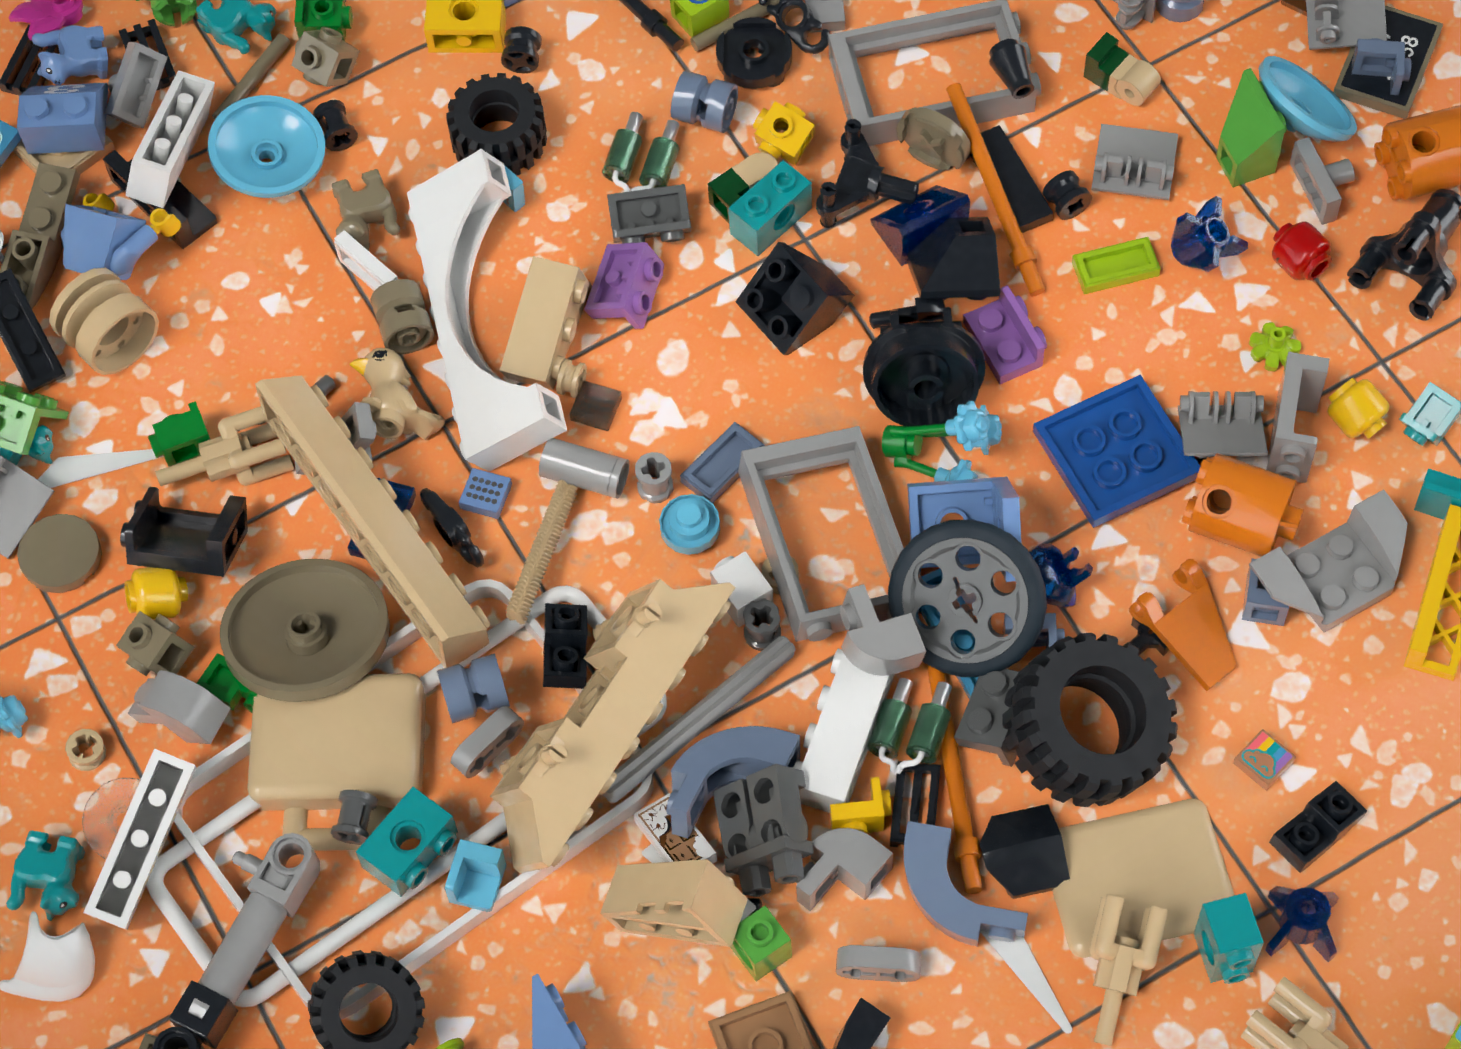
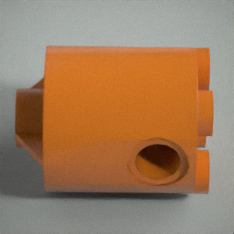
M1461 104L1393 121L1383 127L1382 141L1375 143L1374 152L1380 166L1385 165L1388 176L1387 189L1392 200H1408L1434 193L1439 189H1451L1461 186Z
M1216 453L1214 458L1207 457L1206 460L1203 459L1195 483L1202 485L1198 497L1193 496L1192 499H1189L1181 521L1189 525L1188 530L1190 532L1260 557L1273 550L1278 536L1290 541L1294 540L1304 513L1303 509L1290 505L1297 480ZM1221 489L1228 492L1232 500L1230 508H1221L1215 503L1213 498L1215 490Z

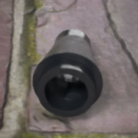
M1005 39L995 44L989 51L991 57L989 60L990 66L1010 90L1013 98L1021 99L1027 97L1034 91V85L1031 81L1025 47L1019 44L1016 39Z

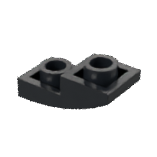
M545 603L543 687L584 689L586 686L587 662L584 660V657L586 656L588 636L587 605Z
M1335 781L1310 800L1300 814L1275 832L1269 843L1301 873L1365 816L1367 810L1343 786Z

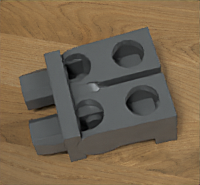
M774 764L746 776V779H739L713 791L723 849L727 859H724L725 870L727 873L739 875L744 895L760 897L770 893L772 888L769 872L774 871L775 882L781 884L795 883L805 879L802 858L812 855L814 852L812 841L807 840L808 825L802 814L799 790L806 787L803 770Z

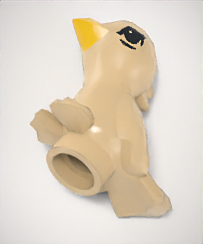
M375 348L364 358H356L349 364L364 376L371 386L370 397H363L360 403L370 404L372 420L376 424V435L385 439H396L402 434L410 435L414 432L426 440L444 426L445 419L442 416L419 408L409 391L404 387L411 385L409 380L411 375L405 369L401 356L389 348Z

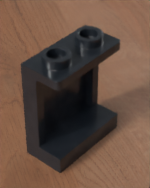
M149 487L143 499L136 502L134 513L129 523L125 522L121 529L120 543L122 547H126L127 564L224 577L248 532L246 497L230 495L221 513L215 514L162 507L159 502V488Z

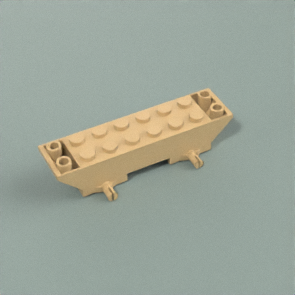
M661 579L630 591L611 618L596 625V629L592 630L593 638L596 641L584 657V660L596 668V671L564 718L538 726L519 753L503 761L504 764L500 765V772L503 777L490 795L493 800L503 806L512 864L516 871L524 873L550 866L555 867L564 858L569 850V845L566 843L574 830H580L588 822L593 814V809L590 808L591 804L598 794L603 795L612 786L617 777V774L613 771L621 759L626 760L636 750L640 743L637 735L645 724H651L660 714L663 708V704L660 701L667 690H673L685 676L684 664L690 655L694 657L705 646L709 638L705 633L712 622L717 623L729 610L731 602L728 601V598L736 588L730 582L672 589Z

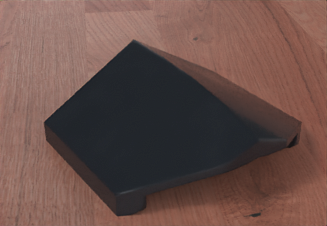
M1049 804L991 816L980 841V849L986 869L1006 889L1007 894L1012 899L1052 891L1063 881L1070 879L1062 835Z

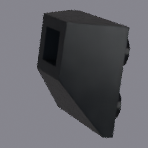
M988 217L948 218L907 254V264L920 299L937 298L944 301L947 298L966 297L971 300H983L987 297L1000 296L996 234Z
M778 242L735 302L783 355H789L832 326L855 295L830 268L786 243Z

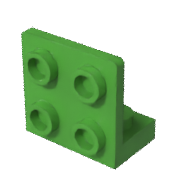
M0 380V447L20 455H28L40 417L67 420L69 412L57 408L58 400L38 393H35V395L22 392L23 387Z

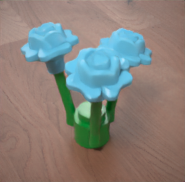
M968 401L965 405H958L957 416L954 419H948L944 424L921 426L887 425L882 436V451L885 457L894 458V467L914 470L934 478V482L978 479V475L971 471L972 462L970 460L961 459L959 464L951 470L942 467L937 470L913 461L911 458L921 453L923 438L957 436V442L963 444L965 451H971L974 447H981L982 453L988 455L990 446L996 445L1001 441L1002 424L998 415L989 414L986 405H981L980 408H977L974 401Z

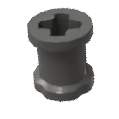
M766 599L752 601L746 606L743 612V619L745 621L744 638L751 648L762 651L781 636L779 609L773 602Z
M343 790L339 795V801L342 803L338 823L332 826L331 829L332 837L344 843L362 845L370 836L367 832L371 810L376 809L378 799L363 791Z

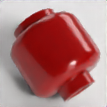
M1302 221L1294 225L1287 223L1273 237L1276 243L1272 249V258L1294 280H1314L1328 268L1332 261V258L1329 256L1331 253L1330 241L1309 222Z

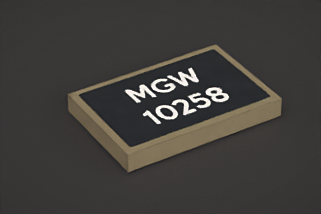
M1385 5L1387 41L1405 42V58H1411L1409 81H1402L1399 95H1390L1391 77L1352 74V59L1356 47H1351L1333 93L1341 99L1405 119L1408 117L1441 34L1443 23Z

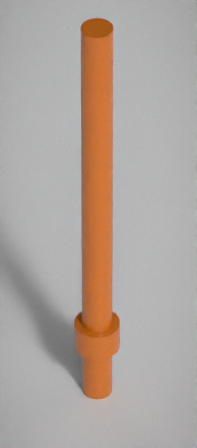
M953 83L946 88L961 128L970 140L972 155L1012 250L1009 254L1015 270H1020L1030 296L1040 295L1045 291V288L1035 267L1037 258L1032 246L1026 245L960 83Z
M927 665L933 698L938 682L947 683L946 675ZM948 698L944 710L945 717L938 735L956 840L953 842L955 861L961 865L965 893L976 894L982 891L978 866L981 852L978 839L973 837L959 750L954 738L955 727L950 698Z

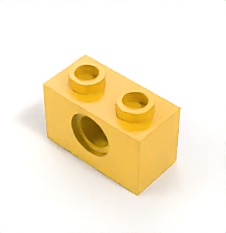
M504 0L426 1L424 33L428 53L503 52L506 27Z

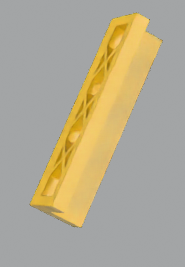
M1452 504L1449 505L1442 523L1403 666L1454 681L1461 657V621L1460 624L1445 630L1437 618L1439 610L1452 605L1461 619V591L1455 594L1447 583L1448 575L1461 569V552L1457 547L1459 535L1461 536V507ZM1433 630H1435V632L1437 633L1434 636H1432ZM1453 635H1456L1455 643L1450 638ZM1442 641L1451 655L1449 665L1425 659L1428 648Z

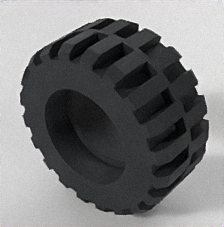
M1080 633L1075 638L1067 636L1043 650L1020 670L1013 679L1014 686L1007 691L1004 701L1005 705L1010 708L1002 714L1003 728L1010 729L1011 733L1005 738L1008 751H1016L1019 757L1015 765L1021 773L1027 770L1034 777L1031 784L1040 792L1048 788L1052 791V799L1064 803L1073 798V804L1079 807H1089L1093 803L1103 806L1111 804L1119 798H1124L1151 780L1161 770V765L1168 761L1173 751V747L1169 743L1177 738L1178 725L1176 722H1171V717L1177 714L1176 703L1174 699H1168L1166 692L1171 688L1166 678L1160 679L1154 671L1157 665L1150 657L1143 660L1137 655L1139 648L1129 642L1123 646L1118 645V638L1103 634L1097 640L1096 635L1093 633ZM1075 686L1088 689L1099 695L1109 705L1115 715L1119 729V740L1114 754H1100L1090 751L1080 745L1070 735L1064 725L1060 711V699L1064 687Z

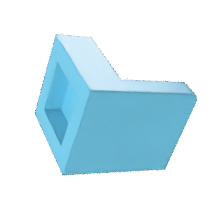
M460 839L445 883V891L449 903L491 912L507 866L503 850Z

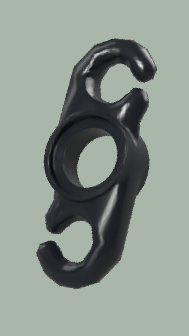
M759 0L760 5H767L768 0ZM780 0L776 5L767 6V12L775 17L778 26L789 35L790 39L803 52L818 54L828 46V34H830L828 29L822 30L819 43L811 45L807 42V37L811 30H821L822 23L813 17L811 9L802 0ZM794 8L802 9V21L796 26H787L785 23L787 13Z
M428 488L422 489L420 492L421 501L434 517L433 523L445 542L455 549L469 564L477 568L481 567L484 564L483 555L478 546L474 545L470 539L471 533L460 515L452 507H449L436 492Z

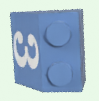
M88 83L31 86L19 96L17 130L27 153L41 154L104 150L107 114L104 113L108 102V84Z

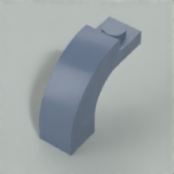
M744 726L716 732L688 748L671 769L672 793L667 803L666 812L668 815H671L672 834L689 838L706 803L713 796L714 790L739 779H746V776L774 764L793 768L796 761H800V735L771 727Z
M912 821L907 822L904 841L906 880L916 905L930 923L954 940L978 947L980 930L989 931L988 937L991 939L1005 942H1014L1015 936H1025L1028 913L976 904L962 896L954 887L947 871V860L952 837L951 828Z

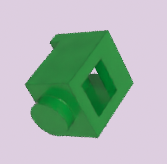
M296 0L294 24L298 38L303 35L304 31L320 30L321 27H328L341 33L343 36L342 40L345 41L346 29H352L353 25L351 6H345L344 0Z
M196 401L188 404L190 411L169 415L162 421L152 424L155 433L148 435V439L155 457L164 456L168 467L201 456L198 444L210 440Z

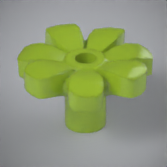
M1268 322L1263 325L1262 333H1252L1249 345L1253 349L1250 355L1256 362L1266 359L1264 368L1275 372L1278 369L1279 362L1285 366L1288 352L1300 353L1301 342L1297 339H1291L1294 331L1288 326L1276 327L1273 322Z

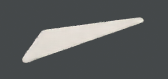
M153 449L58 457L38 480L53 488L157 458Z
M980 930V933L1062 1030L1067 1034L1071 1033L1072 1027L1024 937L1015 936L1014 942H1005L991 939L988 937L989 931Z

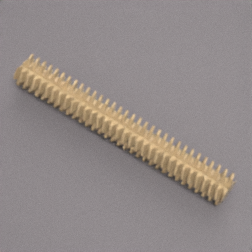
M564 480L557 482L558 484L554 489L555 492L551 497L552 500L549 501L550 504L546 509L547 512H545V516L541 521L542 524H540L538 529L539 532L536 533L537 536L533 541L534 544L531 546V552L528 553L529 556L526 558V564L523 565L524 568L521 570L519 580L516 582L517 585H515L513 590L514 593H512L510 598L511 601L508 602L509 605L506 607V616L510 621L516 620L519 624L526 623L525 621L528 619L526 616H529L528 612H531L530 608L533 607L531 604H534L533 600L536 599L535 596L538 595V588L541 587L540 583L543 582L541 579H544L543 575H546L544 571L548 570L546 567H549L548 563L551 562L549 559H552L551 555H554L553 551L556 550L554 547H557L556 543L559 542L557 539H560L559 535L564 530L562 527H565L564 523L567 522L565 519H568L567 515H570L569 511L572 510L570 507H573L572 503L575 502V496L578 495L576 492L578 488L567 484Z

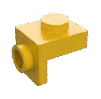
M879 776L871 777V800L830 804L831 830L851 828L866 834L884 831V816H891L892 810L889 789L881 790Z

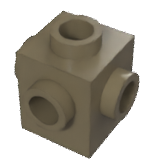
M321 27L320 30L303 32V35L295 45L296 53L291 66L304 73L303 78L313 84L325 87L347 85L360 50L342 40L343 36L338 31L328 27Z
M141 611L138 612L116 645L129 655L126 663L145 676L150 671L158 674L159 670L177 674L195 648L176 634L180 628L177 624L160 613L154 620Z

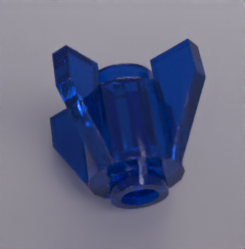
M1215 196L1208 200L1196 216L1186 212L1176 219L1171 237V249L1175 259L1183 266L1210 272L1219 266V258L1235 256L1248 249V242L1235 235L1230 236L1226 223L1219 218L1222 215V198Z
M1275 886L1271 889L1268 898L1282 912L1280 916L1281 928L1267 944L1266 952L1270 956L1274 955L1289 940L1304 945L1314 943L1313 947L1327 962L1331 961L1335 957L1337 950L1327 923L1331 915V908L1337 904L1339 897L1333 891L1320 892L1314 888L1306 887L1295 890Z

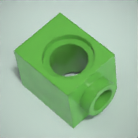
M763 906L739 923L731 949L756 982L792 957L790 937L766 906Z

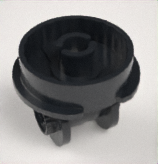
M942 307V321L899 323L898 310H890V325H880V335L871 343L864 357L863 380L868 393L874 399L879 410L888 419L902 426L944 424L948 419H954L957 416L958 405H965L968 401L975 402L978 391L984 381L986 366L980 344L970 332L962 327L961 321H952L951 307Z

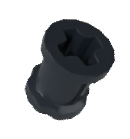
M330 100L321 103L315 108L313 116L317 119L325 134V146L330 151H342L351 147L356 142L358 133L355 127L347 121L346 108L343 102L340 100Z

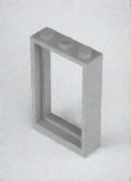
M993 0L828 34L829 60L847 121L850 119L858 120L861 123V133L864 135L868 145L874 146L899 140L896 127L907 111L904 110L874 117L857 62L858 57L996 29L999 41L1016 39L1019 44L1025 47L1029 66L1031 64L1030 49L1027 42L1021 43L1019 37L1021 25L1018 13L1016 11L1011 12L1007 0ZM1029 67L1034 91L1027 97L1015 99L1009 89L966 97L976 123L979 124L1035 112L1036 96L1041 95V83L1037 72L1031 73ZM951 101L918 107L939 112L961 127Z
M860 426L743 450L741 452L738 473L796 642L807 639L813 642L821 641L833 633L846 631L840 615V606L842 605L809 612L765 480L849 463L889 577L900 552L904 549ZM888 595L870 598L879 622L892 619L889 612Z

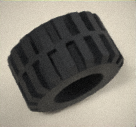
M488 73L481 75V80L475 81L472 78L467 81L465 89L459 87L454 93L455 99H450L448 103L449 112L446 113L453 153L456 154L457 161L459 162L482 149L504 163L516 176L521 174L520 169L523 167L528 170L533 167V158H541L543 146H546L547 143L544 110L541 98L538 93H534L533 86L528 82L522 84L521 78L515 75L509 79L506 78V73H497V77H490ZM495 121L513 123L510 127L501 131L491 132L481 129Z
M362 950L353 951L352 955L347 957L343 955L334 959L335 963L329 968L325 966L320 972L321 977L317 983H313L310 990L312 995L311 1000H308V1012L311 1028L324 1049H406L409 1044L414 1046L419 1038L416 1035L418 1028H423L425 1018L422 1016V1009H425L424 998L420 994V986L402 964L391 956L383 955L381 952L371 950V953H364ZM366 983L377 984L388 992L392 1000V1011L388 1021L382 1028L371 1034L359 1035L350 1032L343 1025L340 1018L339 1010L343 998L356 986Z

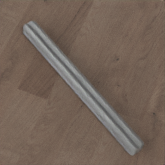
M779 636L616 769L614 772L617 774V777L603 796L611 803L618 802L794 656L796 650L794 644L785 636Z

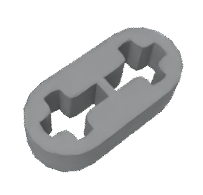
M508 706L499 708L457 747L451 757V764L466 778L476 776L514 741L524 726V720Z
M862 945L842 946L837 950L836 973L841 977L857 980L916 981L920 978L921 954L907 948Z

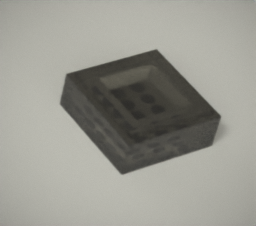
M583 381L569 413L570 420L609 431L622 400L621 391Z

